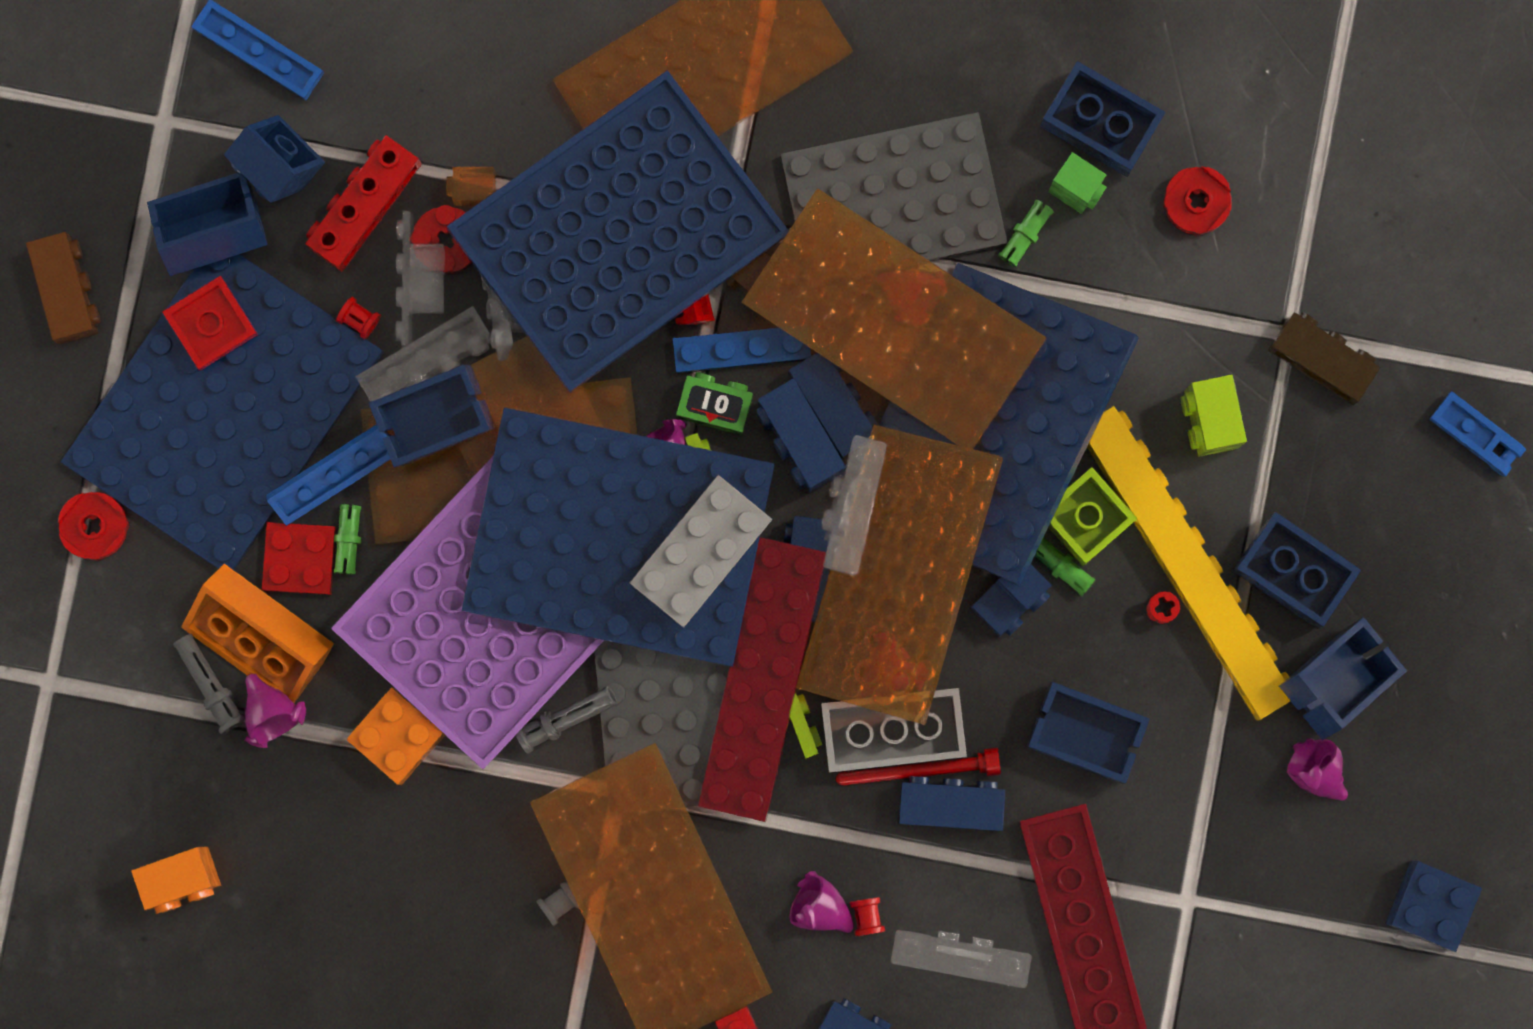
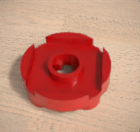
M1203 166L1201 168L1189 167L1179 171L1170 180L1165 190L1163 207L1168 219L1176 228L1196 236L1204 235L1219 228L1229 216L1232 207L1231 189L1225 177L1218 171ZM1200 192L1206 196L1203 200L1206 207L1201 208L1198 206L1193 208L1190 205L1192 200L1189 195L1191 193L1194 195H1198Z
M443 205L429 210L417 221L411 236L413 249L419 262L429 271L438 274H455L464 271L472 264L454 238H452L454 243L452 248L447 246L440 248L437 246L440 242L438 236L441 233L449 234L447 226L466 212Z
M100 492L75 495L63 506L58 519L59 536L65 548L80 558L97 561L111 556L122 546L129 528V521L120 503L111 496ZM98 517L101 520L99 523L101 530L98 533L92 532L88 535L85 532L88 528L85 521L88 518L95 520Z

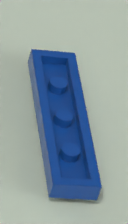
M213 0L207 2L191 26L199 34L305 101L324 74L323 70Z
M808 325L673 338L676 374L797 362L811 357Z
M376 424L266 495L268 503L287 526L389 461L390 456L382 439L390 436L387 431L380 432Z

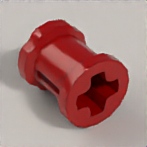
M352 296L340 310L336 322L347 324L359 332L360 337L365 340L376 328L381 314L378 312L371 313L357 304V299Z
M1165 591L1152 596L1146 606V612L1150 620L1156 621L1159 624L1172 621L1180 611V603L1177 597ZM1158 599H1161L1163 603H1170L1171 608L1167 610L1168 617H1165L1163 612L1157 614L1155 611V607L1159 605Z
M880 897L850 902V906L855 910L858 928L855 930V936L885 931V926L881 925L878 910Z

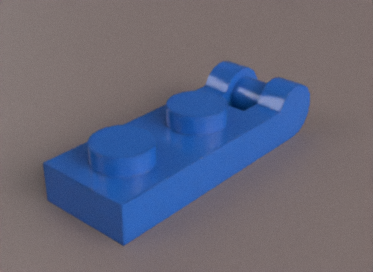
M1452 391L1448 393L1429 418L1435 425L1482 459L1496 473L1503 477H1506L1511 471L1512 467L1510 465L1515 458H1520L1526 451V448ZM1498 443L1505 448L1500 457L1492 452Z

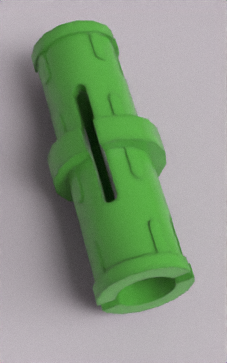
M1039 200L1034 201L1033 206L1021 224L1017 223L1013 228L1015 233L1002 252L998 254L999 258L1004 262L1008 260V264L1016 268L1030 244L1036 243L1039 239L1037 234L1049 216L1054 212L1048 205H1045L1043 208V202Z
M340 504L338 535H334V542H337L334 573L343 574L344 560H347L346 574H356L357 544H361L358 530L362 506L352 505L351 519H348L349 505Z
M1043 537L1034 557L1052 571L1051 575L1056 579L1060 577L1077 591L1080 596H1083L1096 579L1092 578L1072 561L1073 557L1071 555H1064Z

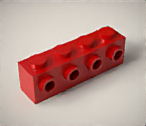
M387 135L382 141L377 139L371 145L366 154L369 157L362 168L357 166L351 172L346 181L348 187L343 194H336L331 199L326 208L328 214L321 223L316 221L306 234L308 241L305 244L307 247L340 272L344 271L422 165L418 157Z

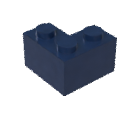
M1030 564L1020 586L1000 578L970 609L998 637L1004 632L1010 636L1023 624L1019 617L1026 610L1030 609L1032 612H1035L1050 597L1046 591L1052 585Z

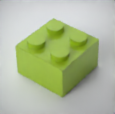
M1233 374L1193 382L1184 390L1185 396L1181 397L1182 411L1185 417L1190 416L1192 429L1188 430V438L1191 449H1197L1198 457L1238 449L1247 442Z
M1091 467L1066 489L1048 528L1083 567L1138 518Z

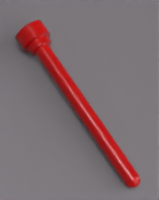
M998 747L984 749L983 753H977L978 757L840 772L836 775V782L844 786L906 779L909 776L924 777L977 770L980 771V774L987 773V776L1001 775Z

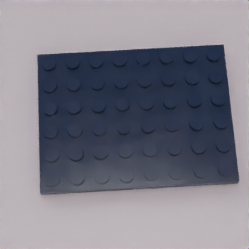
M668 70L447 226L448 232L569 393L790 234L789 230Z
M240 254L193 269L166 309L221 276L258 335L200 371L168 320L162 314L61 460V463L218 569L223 564H226L234 571L275 512L268 503L266 495L305 469L384 353L382 349L367 339H362L358 333L343 323L339 324L336 322L334 317Z
M957 263L947 283L945 294L941 296L879 423V428L875 431L878 436L870 442L840 506L1020 586L1139 337L1132 332Z
M504 407L461 611L733 667L760 535L685 627L680 626L629 584V582L716 476H721L765 513L775 464Z

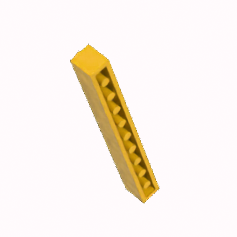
M1115 406L1103 412L1087 449L1115 494L1138 518L1133 523L1256 720H1261L1290 702L1289 698L1279 687L1289 678V675L1286 672L1280 673L1274 663L1278 660L1275 652L1267 642L1262 644L1256 634L1259 631L1257 623L1249 613L1243 614L1238 605L1241 602V598L1231 584L1226 586L1220 577V574L1223 573L1222 567L1213 555L1208 557L1201 545L1205 544V541L1199 530L1195 526L1190 528L1183 517L1187 515L1183 504L1177 497L1171 498L1165 488L1169 485L1166 477L1159 468L1154 470L1147 458L1151 456L1148 448L1141 439L1136 441L1129 429L1133 428L1130 419L1123 410L1118 412Z

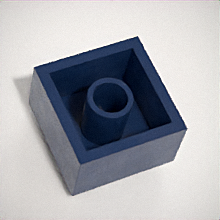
M279 115L246 126L224 153V156L231 162L232 168L238 174L245 176L254 185L257 194L270 203L302 191L325 164V161Z
M1411 860L1385 924L1445 950L1457 952L1482 888L1422 862Z

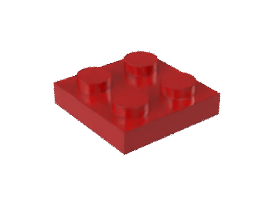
M221 276L163 311L164 316L200 371L258 335Z
M267 522L262 590L332 595L335 554L334 535H336V527L288 524L286 526L284 523Z

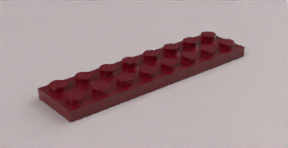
M759 538L733 667L730 666L698 807L762 822L767 821L827 552Z
M1081 804L1019 821L1074 1028L1147 1029L1087 805Z

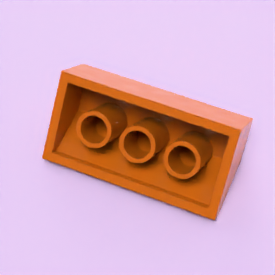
M223 564L202 585L181 628L192 634L196 639L247 676L252 673L256 674L267 685L283 692L293 703L296 702L321 668L334 645L332 641L226 564Z

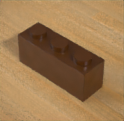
M62 232L27 242V249L52 340L60 345L99 334L96 324L101 323L100 315L96 304H90L87 293L92 291L91 282L87 272H81L78 261L83 258L79 241L77 239L73 240L68 233Z

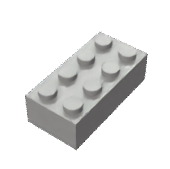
M718 475L629 584L680 626L685 627L772 521V518Z
M959 688L821 704L829 773L967 757Z

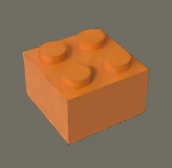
M391 687L346 740L397 785H402L443 739L445 734L397 689Z
M196 847L131 870L144 910L155 909L156 914L181 907L180 900L187 897L189 902L213 896L215 895L213 888L221 886L208 847Z

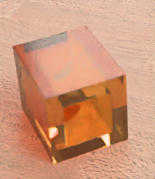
M453 167V176H447L446 180L447 197H452L455 206H476L496 192V172L494 167Z

